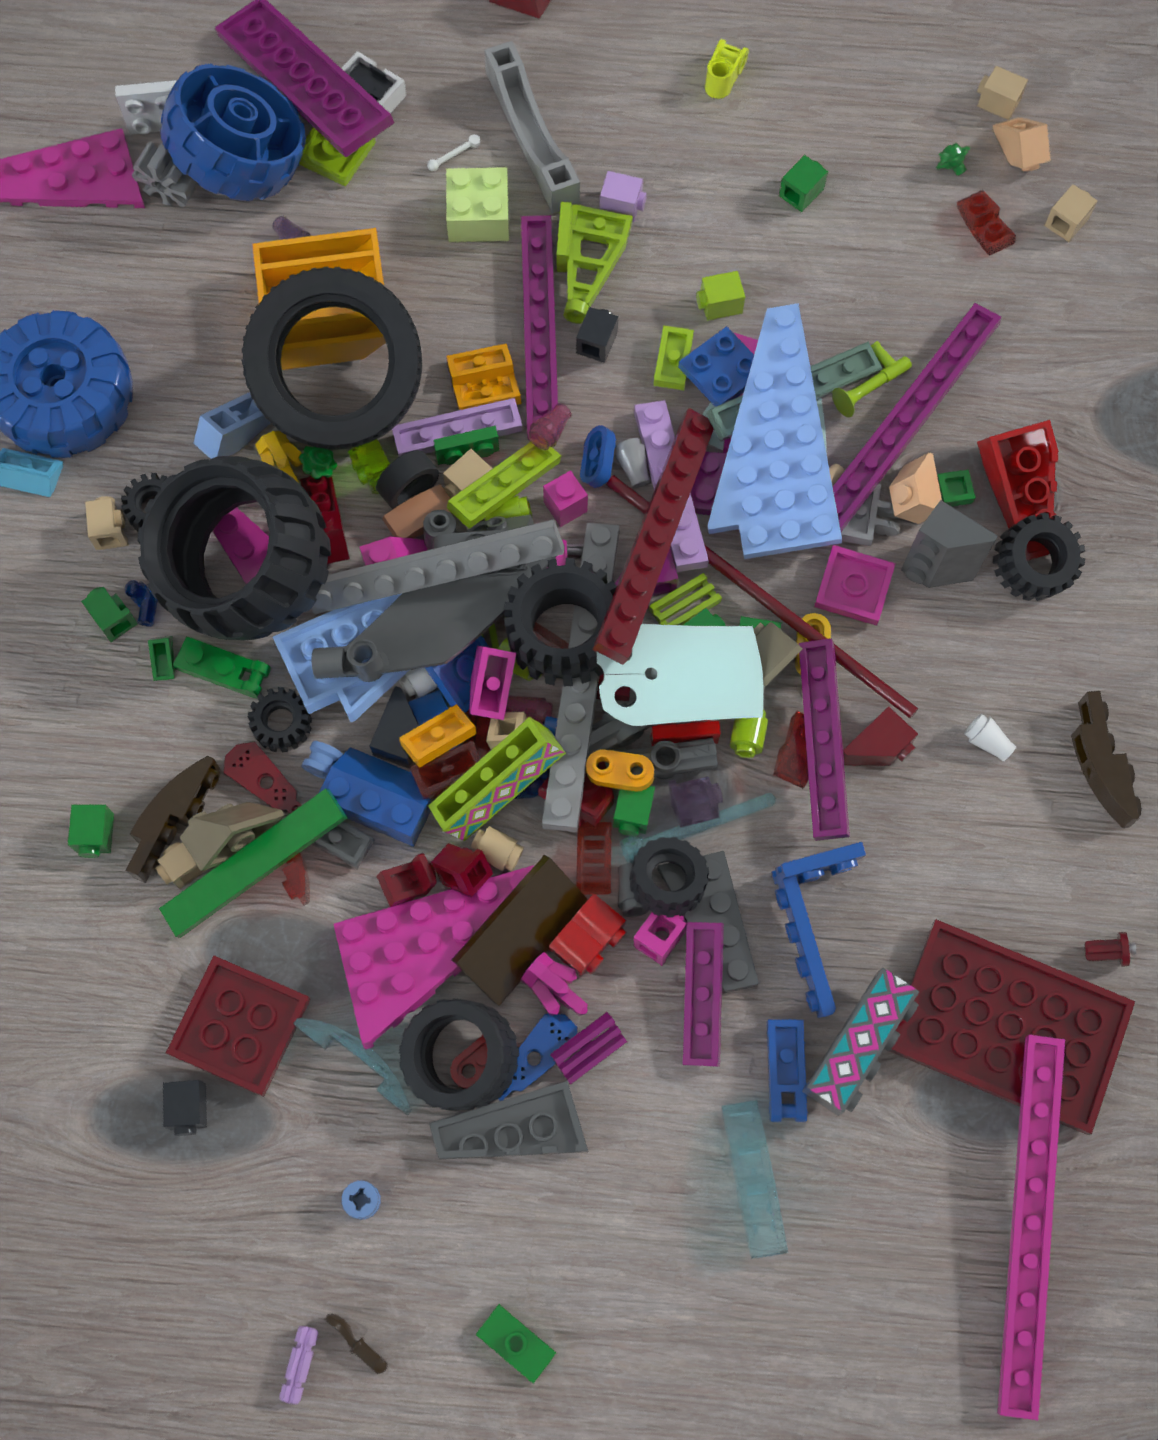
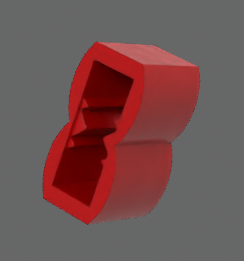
M594 893L549 945V950L568 967L575 969L580 977L586 971L592 974L604 960L600 955L608 945L613 948L616 947L627 932L623 929L626 925V919Z

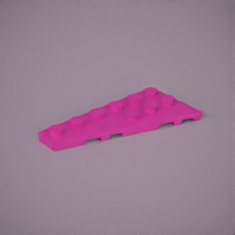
M122 128L0 159V202H10L11 206H23L24 202L52 207H87L89 204H105L107 208H118V204H133L134 208H145L138 181H135L132 177L134 166Z

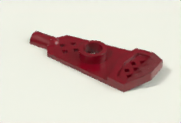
M256 742L237 744L225 755L224 774L272 808L282 811L287 810L289 813H292L302 806L296 800L297 791ZM264 778H271L273 780L272 786L268 789L260 786Z

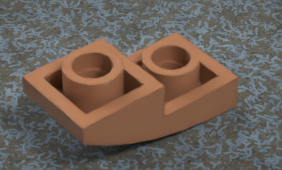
M440 484L400 504L385 514L382 520L394 537L413 539L424 534L423 521L427 514L435 510H445L451 513L447 509L448 500L451 498Z

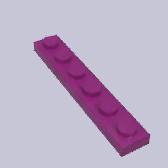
M830 638L799 643L803 648L799 655L813 838L816 841L850 837L834 641Z

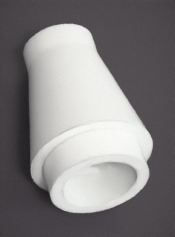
M980 714L964 732L970 738L969 743L993 754L1002 761H1005L1016 749V746L1008 739L991 716L987 718Z

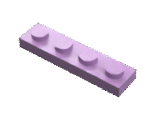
M515 398L399 424L392 429L398 456L400 457L414 450L423 451L425 454L435 452L433 439L490 426H496L498 437L523 430Z

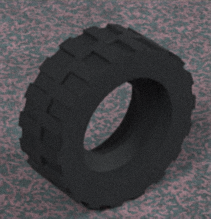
M658 837L657 840L648 841L644 847L641 846L637 856L635 855L629 880H631L630 890L634 893V899L637 903L639 902L646 911L649 910L657 916H682L689 910H694L697 903L701 902L709 880L707 879L709 867L706 866L707 861L700 854V850L690 845V842L679 840L677 837ZM665 862L676 864L684 871L686 882L679 890H662L652 879L653 869Z

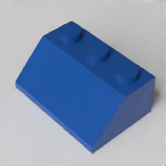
M350 747L331 767L319 793L325 788L329 789L344 811L347 819L414 847L431 812L428 805L438 797L442 785Z

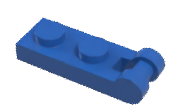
M767 1020L770 1122H781L782 1118H794L795 1122H807V1094L802 1092L806 1085L804 1020ZM781 1093H794V1104H782Z

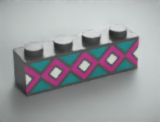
M882 967L874 976L802 1092L838 1116L844 1113L846 1109L852 1112L863 1095L858 1091L863 1081L866 1079L871 1082L882 1065L877 1061L883 1049L889 1052L898 1040L900 1033L896 1031V1028L903 1019L908 1022L916 1011L919 1004L914 1000L920 991Z

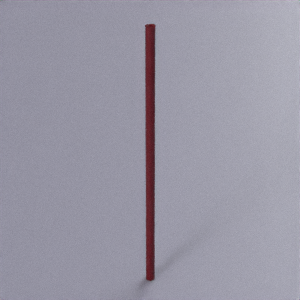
M612 475L606 486L645 515L650 502L615 475ZM705 545L709 560L708 564L808 641L827 639ZM834 644L835 659L839 665L911 719L919 709Z

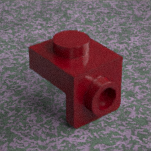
M424 853L416 855L409 863L383 870L376 876L390 907L424 897L437 884L435 869L428 862Z

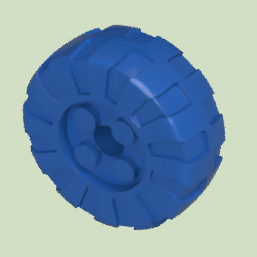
M204 64L196 66L189 73L185 71L173 85L166 99L161 117V140L165 150H168L173 158L172 162L184 175L187 174L198 182V186L214 194L220 193L228 196L230 199L239 201H252L257 198L263 200L278 194L289 183L296 172L306 141L304 123L300 121L299 112L292 102L277 90V87L262 77H257L246 72L245 69L230 65Z
M54 310L51 313H35L19 319L18 323L8 330L4 329L0 333V430L6 437L13 440L21 449L34 455L41 453L50 455L52 458L73 457V454L84 451L90 452L106 443V439L114 431L118 432L128 416V405L133 401V380L122 348L105 327L92 318L80 317L75 312Z

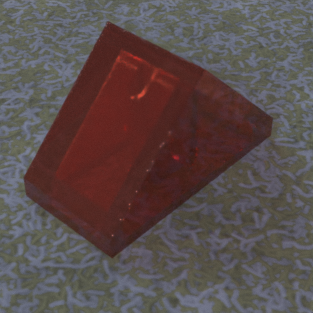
M470 741L445 752L420 768L417 765L409 768L423 799H434L440 796L480 761L481 758L473 741Z

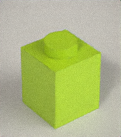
M738 271L702 277L700 290L696 291L698 308L700 310L704 309L707 320L743 314L746 297Z

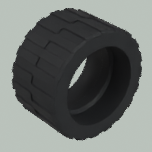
M454 998L452 1000L443 999L436 1001V1003L428 1004L422 1008L421 1012L415 1014L410 1020L408 1027L405 1028L401 1045H399L400 1071L403 1072L404 1081L411 1088L413 1094L431 1107H439L441 1110H473L474 1108L489 1105L490 1102L499 1099L506 1088H509L513 1082L512 1078L517 1072L519 1048L517 1047L515 1032L512 1031L509 1026L510 1023L505 1017H502L494 1008L485 1006V1004ZM465 1020L475 1024L482 1032L487 1045V1062L482 1075L471 1087L456 1090L447 1087L436 1074L433 1065V1047L438 1035L448 1024L453 1021Z

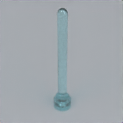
M767 793L644 839L641 836L635 838L634 835L621 839L620 846L627 863H633L641 846L644 847L650 840H657L658 837H677L681 840L771 807L775 804L776 798L773 794Z

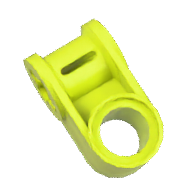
M722 38L719 40L707 66L705 92L710 97L721 99L728 96L738 75L744 69L749 49L746 47L740 49L726 44V40Z

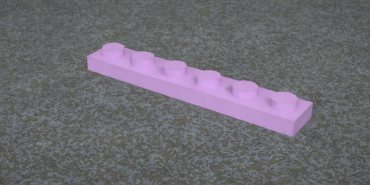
M665 400L634 405V415L641 442L645 445L646 460L654 490L675 439ZM691 494L670 546L676 572L706 568L709 562Z

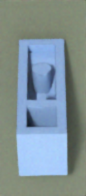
M250 392L200 415L193 444L210 459L219 456H231L239 452L270 424L260 409L257 408Z

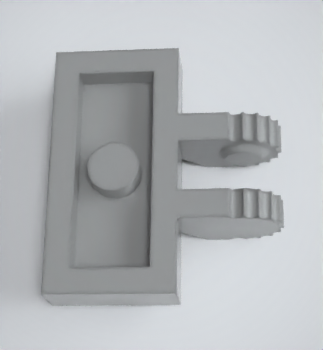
M881 484L876 486L841 532L842 541L871 546L874 531L879 535L887 536L899 534L900 525L898 523L876 518L878 514L880 517L898 519V517L894 516L892 503L879 500Z

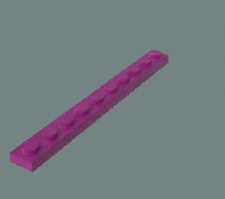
M977 303L973 304L834 484L833 492L841 532L1000 325L1002 318L1000 315Z

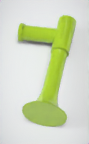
M878 341L874 342L871 347L877 359L885 368L850 391L834 388L832 399L837 410L845 417H852L856 402L878 387L911 369L912 363L910 359L903 356L895 361Z

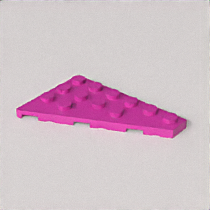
M534 865L489 878L472 898L450 889L333 924L362 1045L365 1050L374 1046L373 1042L388 1029L397 1027L408 1013L414 1012L436 993L435 989L452 975L455 977L461 972L451 959Z

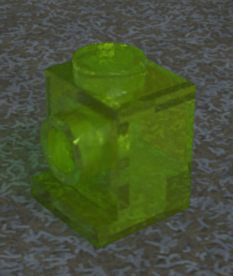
M378 439L348 451L351 466L356 471L362 486L368 484L372 494H379L376 490L377 480L390 464Z

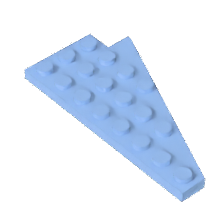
M799 303L768 308L766 310L708 522L709 534L739 529L744 559L842 543Z
M401 594L335 609L273 636L274 642L308 714L340 701L350 722H354L409 671L383 673L376 681L364 682L358 677L316 679L312 670V651L314 648L347 646L390 607ZM371 658L365 659L362 663L369 661Z

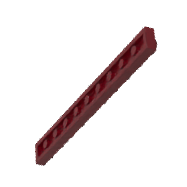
M688 408L683 415L593 647V650L622 665L626 663L631 654L714 431L709 419L691 408Z

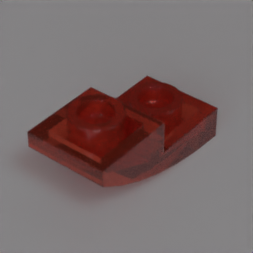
M984 190L957 201V208L976 241L989 256L1015 244L1016 234L1000 219V207Z
M796 711L791 717L786 741L778 751L773 775L803 789L809 779L804 714Z
M301 851L286 862V864H289L293 861L292 864L282 869L287 880L281 883L291 900L298 897L303 906L310 903V882L306 862Z

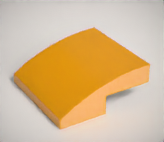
M507 343L446 356L458 410L515 398L516 405L522 404Z

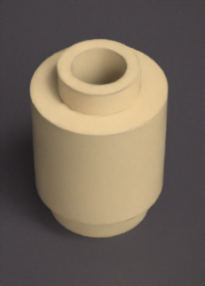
M488 826L486 831L479 829L471 845V848L475 850L478 848L483 851L489 865L501 871L507 869L511 872L517 865L524 850L523 846L517 844L518 840Z

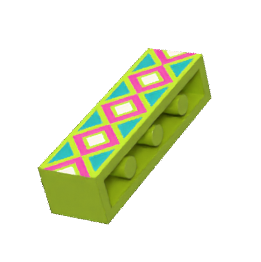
M529 717L430 803L428 807L444 832L466 841L566 753L549 728Z

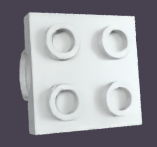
M176 80L115 86V96L129 134H147L161 131L163 108Z

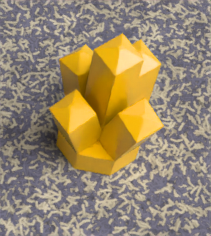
M272 431L263 435L255 444L261 461L274 467L276 466V468L284 471L298 482L289 462L295 467L302 465L298 459L302 453L289 442L286 434L281 431Z

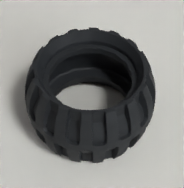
M219 456L211 458V460H199L184 466V470L177 475L169 476L161 484L162 488L155 498L149 500L144 510L147 513L143 526L139 527L137 541L140 544L141 556L138 557L139 565L143 575L149 581L147 585L153 596L180 623L196 632L213 638L241 641L255 640L267 637L272 632H280L297 622L296 618L303 612L309 611L317 601L315 597L321 585H325L329 571L326 568L328 556H331L330 539L324 532L326 523L318 506L309 497L307 491L284 471L268 463L239 456ZM258 502L265 511L269 528L267 555L257 575L240 591L217 598L205 577L204 553L210 534L223 516L240 505Z

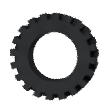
M566 558V563L562 566H557V559L547 560L548 568L543 570L538 563L531 567L532 576L530 578L524 573L517 578L518 589L511 586L508 592L509 602L504 604V622L510 651L516 653L517 664L522 670L528 666L529 676L536 680L543 674L546 684L555 686L556 678L563 679L564 687L573 686L572 678L580 677L582 684L590 682V673L592 671H595L598 676L604 673L601 666L597 664V652L593 650L617 585L613 580L608 583L607 573L601 568L594 574L592 563L586 561L583 562L580 568L576 567L574 558ZM561 604H573L589 611L598 624L593 635L583 644L573 648L559 649L546 645L534 634L533 628L537 619L551 607Z

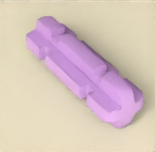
M300 1326L297 1330L295 1337L297 1345L292 1348L285 1374L287 1382L282 1385L279 1396L283 1402L298 1404L301 1400L304 1389L301 1388V1385L306 1382L313 1356L311 1348L315 1346L318 1337V1330L315 1328Z

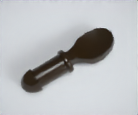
M327 1314L325 1321L345 1338L351 1347L350 1353L356 1354L375 1373H384L387 1369V1362L364 1342V1338L361 1337L357 1341L352 1334L350 1325L344 1318L337 1314Z

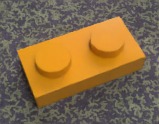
M456 704L399 737L403 749L420 768L474 736L476 728Z

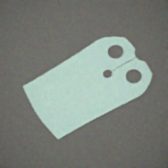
M641 624L632 648V657L624 665L597 652V664L601 666L604 672L603 683L599 685L603 710L626 724L644 726L701 720L763 718V671L753 626ZM647 668H654L658 674L655 679L650 680L645 676ZM627 686L635 691L637 696L636 702L631 707H622L617 704L614 696L618 688Z

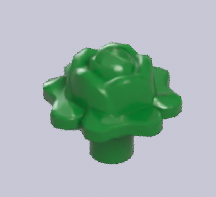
M958 143L945 147L939 153L941 161L936 167L937 170L942 168L953 169L956 176L963 174L967 170L963 161L970 147H961Z
M305 446L303 454H300L298 457L303 465V472L312 475V478L316 480L321 477H331L333 470H336L338 466L333 459V452L328 449Z

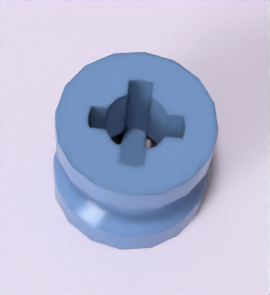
M313 741L310 746L311 754L309 758L304 759L301 767L316 777L326 779L331 767L343 753L328 744Z
M355 1181L344 1189L342 1206L349 1216L359 1220L368 1219L379 1210L381 1196L372 1184L366 1181Z

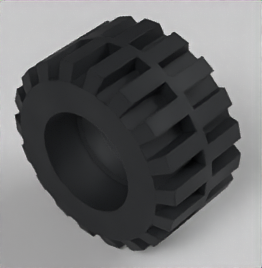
M1041 513L1038 516L1034 514L1009 527L1000 536L1002 540L995 545L994 550L998 551V554L993 556V564H998L999 566L994 572L996 577L1000 575L1003 577L1004 581L1000 584L1004 589L1010 586L1012 588L1010 594L1015 597L1023 594V600L1030 601L1036 598V601L1059 594L1074 584L1073 581L1082 574L1078 568L1085 566L1086 558L1080 557V554L1085 552L1084 544L1079 545L1077 540L1082 537L1079 532L1073 534L1070 530L1073 525L1067 521L1062 524V517L1057 515L1049 518L1048 513ZM1029 541L1038 542L1049 551L1052 565L1048 575L1036 572L1028 564L1026 546Z

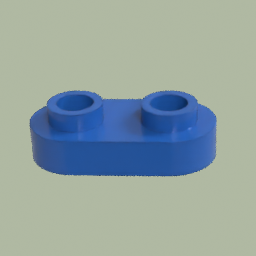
M603 425L594 427L587 435L584 443L580 478L584 483L593 488L601 487L607 483L612 474L616 435Z

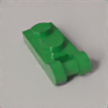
M186 636L173 663L175 670L256 699L262 691L260 685L263 679L268 678L272 669L264 662L245 658ZM245 671L251 673L248 681L241 680Z

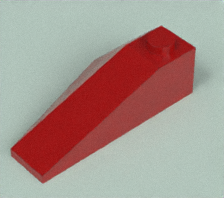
M1050 420L994 435L977 442L985 473L1008 529L1034 514L1038 516L1041 513H1048L1049 518L1056 515L1054 513V493L1057 492L1055 466L1056 462H1058L1059 450ZM1029 541L1026 546L1027 561L1050 554L1046 547L1038 542Z

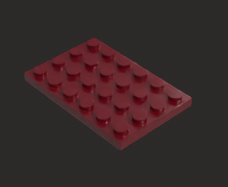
M935 919L910 983L912 987L920 991L914 1000L919 1005L908 1022L903 1019L896 1028L900 1036L889 1052L1020 1106L1026 1035L1065 1039L1059 1123L1083 1134L1091 1135L1136 1001Z

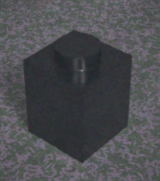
M589 307L576 336V354L605 363L618 333L619 316L613 315L606 309L598 310Z
M190 1080L163 1083V1127L174 1130V1136L195 1135L196 1128H207L206 1084L204 1082Z

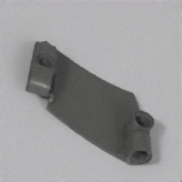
M512 529L440 534L433 539V549ZM557 556L402 593L390 607L347 646L314 648L312 651L314 677L316 679L358 677L364 682H372L379 679L383 673L447 664L478 639L504 614V604L509 602L508 592L511 586L518 589L517 578L522 573L530 578L532 576V566L539 563L542 570L548 567L547 560L555 559ZM371 658L369 661L362 663L365 659Z

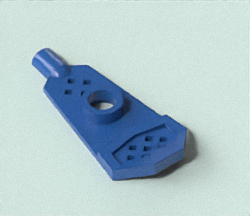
M544 1014L519 1047L518 1068L514 1074L516 1080L512 1078L513 1082L502 1093L503 1095L498 1099L499 1101L504 1100L512 1090L522 1092L556 1064L550 1054L578 1034V1027L565 1014ZM537 1052L541 1056V1061L538 1065L532 1066L527 1062V1057L530 1053Z

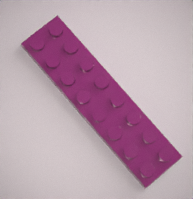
M253 0L214 27L218 36L259 76L277 87V90L292 102L299 114L345 158L394 124L391 113L267 0Z

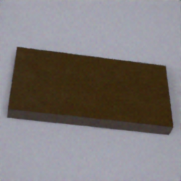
M543 855L451 961L494 1004L500 1006L521 982V978L529 966L542 953H546L549 950V945L573 919L588 899L550 857Z

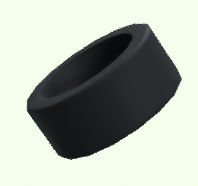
M414 450L407 452L389 464L377 480L376 490L391 509H394L410 498L434 487L439 478V471L423 451Z

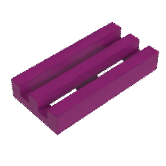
M606 1012L552 1052L550 1056L571 1085L627 1043V1040L621 1034L612 1016ZM609 1028L607 1031H605L603 1034H601V1035H600L599 1037H597L595 1040L591 1041L593 1038H595L597 1035H599V1034H600L601 1032H603L605 1029ZM580 1049L579 1052H577L575 1055H573V1056H572L571 1058H569L567 1061L563 1062L565 1059H567L569 1056H571L573 1053H575L577 1050Z

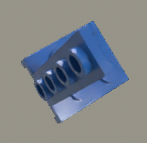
M862 842L780 864L781 866L771 872L774 884H778L779 889L775 890L780 910H786L789 923L785 924L787 937L791 944H796L799 957L795 958L796 967L800 977H806L809 991L805 992L807 1004L811 1012H816L818 1018L832 1015L836 1007L799 885L818 880L819 877L825 875L824 871L830 870L833 876L852 870L851 868L857 867V861L866 856Z

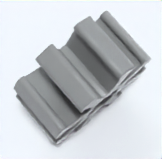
M152 142L147 143L133 167V179L146 183L143 191L149 196H152L156 191L160 193L163 204L172 206L175 201L180 207H184L197 187L198 182L187 174L184 175L172 162L173 158L168 150H165L162 142L158 148Z

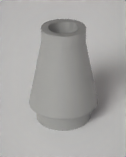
M639 438L627 439L615 446L617 452L615 458L629 478L632 487L639 488L650 483L645 445L640 443Z

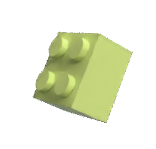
M507 167L446 169V222L449 242L509 241Z

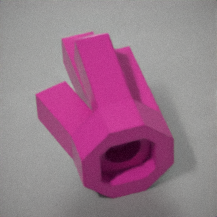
M545 953L536 958L522 976L521 982L533 991L549 1015H557L559 1013L560 1005L557 1000L578 1016L587 1013L588 1004L569 989L567 984H571L577 979L575 969L555 962Z

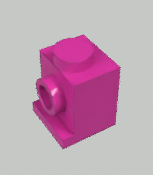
M652 912L635 934L634 947L663 966L667 957L686 932L687 923L684 922V917L679 915L673 917L657 916ZM659 931H665L669 936L667 939L661 940L655 935Z

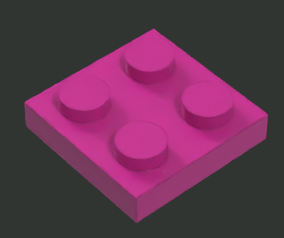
M833 545L814 607L877 626L896 563Z

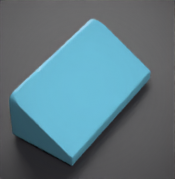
M2 448L0 451V486L51 497L62 471L63 461Z

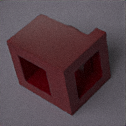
M448 843L431 861L442 885L471 898L493 875L483 851L478 848L473 852L467 847L460 848Z

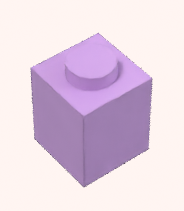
M607 171L600 194V209L633 216L632 222H634L637 211H643L647 193L642 192L643 179Z

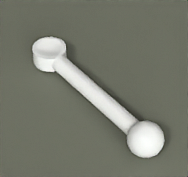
M471 135L468 138V142L437 160H429L427 163L428 169L436 171L439 165L466 149L479 147L480 137L478 135Z

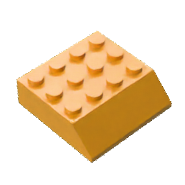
M376 228L252 243L259 303L265 294L267 295L271 292L270 289L280 284V281L283 279L285 281L290 278V275H296L303 270L309 271L311 268L318 269L328 266L329 268L352 269V271H359L384 285ZM322 308L304 316L288 333L281 355L282 370L363 360L383 346L386 341L377 326L364 315L347 308Z

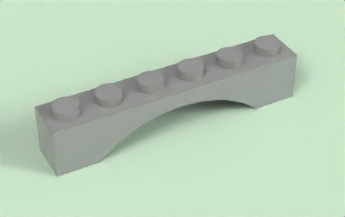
M513 41L485 49L486 75L551 213L560 211L561 202H571V205L580 204V181L569 158L558 148L544 123L533 96L523 62Z

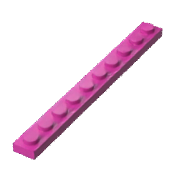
M1026 1035L997 1413L1002 1416L1038 1421L1065 1039Z

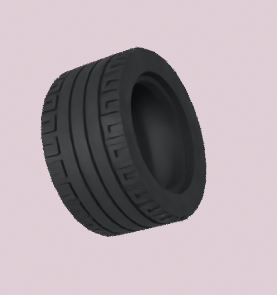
M327 266L318 269L311 268L309 271L303 270L296 275H290V278L280 281V284L270 289L271 292L262 297V301L255 307L254 314L251 313L250 321L245 328L247 331L245 336H243L244 342L241 350L243 359L241 361L244 369L243 376L246 379V386L251 393V398L264 417L273 426L290 438L306 445L337 450L360 447L376 441L400 423L411 408L420 386L422 351L419 336L410 314L392 291L381 282L359 271L355 272L352 269H342L340 267L329 268ZM328 307L351 309L371 320L385 338L389 357L387 375L377 395L362 408L348 414L335 416L312 412L299 403L285 383L281 366L283 345L293 326L307 314Z

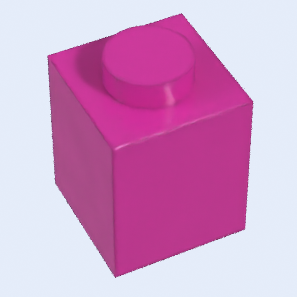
M571 470L543 486L544 504L560 527L588 512V495Z

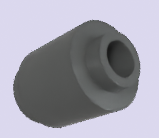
M435 510L424 518L423 529L426 548L428 550L433 549V539L436 536L456 533V520L448 511Z

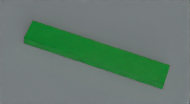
M325 788L161 906L159 909L175 937H183L346 820L347 816L332 792Z

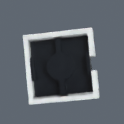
M358 51L341 68L389 113L406 97L403 79L387 69L381 71L377 68L376 62Z

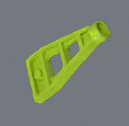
M573 204L569 260H567V302L563 313L564 318L569 322L582 324L588 308L593 304L626 249L633 216ZM582 240L607 244L608 249L601 259H594L581 255L580 244ZM578 268L597 272L592 285L576 282Z

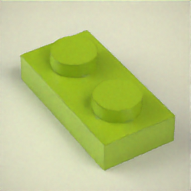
M663 325L653 386L684 390L687 376L678 366L679 361L691 353L694 330Z

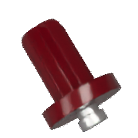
M1118 932L1117 939L1086 941L1084 945L1085 957L1087 961L1119 960L1121 967L1129 966L1130 954L1136 955L1135 942L1129 944L1126 932Z

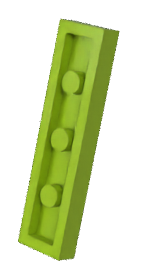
M538 436L448 500L447 509L470 529L557 466L562 455Z

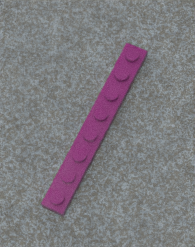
M551 215L521 216L527 440H534L538 436L544 440H559Z

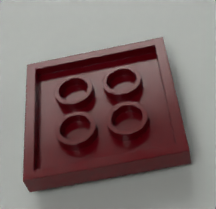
M213 956L165 1053L264 1097L308 1006L310 997L217 956Z

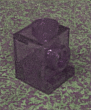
M708 776L676 784L675 779L668 781L671 806L680 828L720 818L718 804L723 803V796L718 783L711 784Z

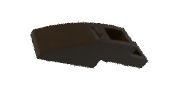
M1089 691L1078 702L1082 725H1079L1071 734L1074 750L1081 770L1098 801L1122 828H1129L1140 819L1139 816L1142 811L1140 799L1138 796H1135L1133 788L1135 781L1134 768L1132 764L1128 763L1126 753L1113 754L1115 740L1113 734L1108 732L1106 722L1109 717L1108 705L1105 701H1102L1100 691Z
M206 756L178 774L163 787L138 818L129 834L139 845L126 868V871L134 879L146 883L149 876H154L157 872L155 868L160 865L158 859L161 858L160 855L165 845H170L175 838L177 832L176 824L179 823L188 827V821L194 815L203 812L205 807L203 800L209 789L213 790L216 787L220 778V767L214 758Z

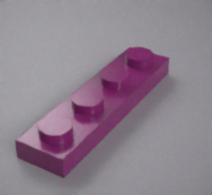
M687 922L683 1065L720 1067L723 923Z

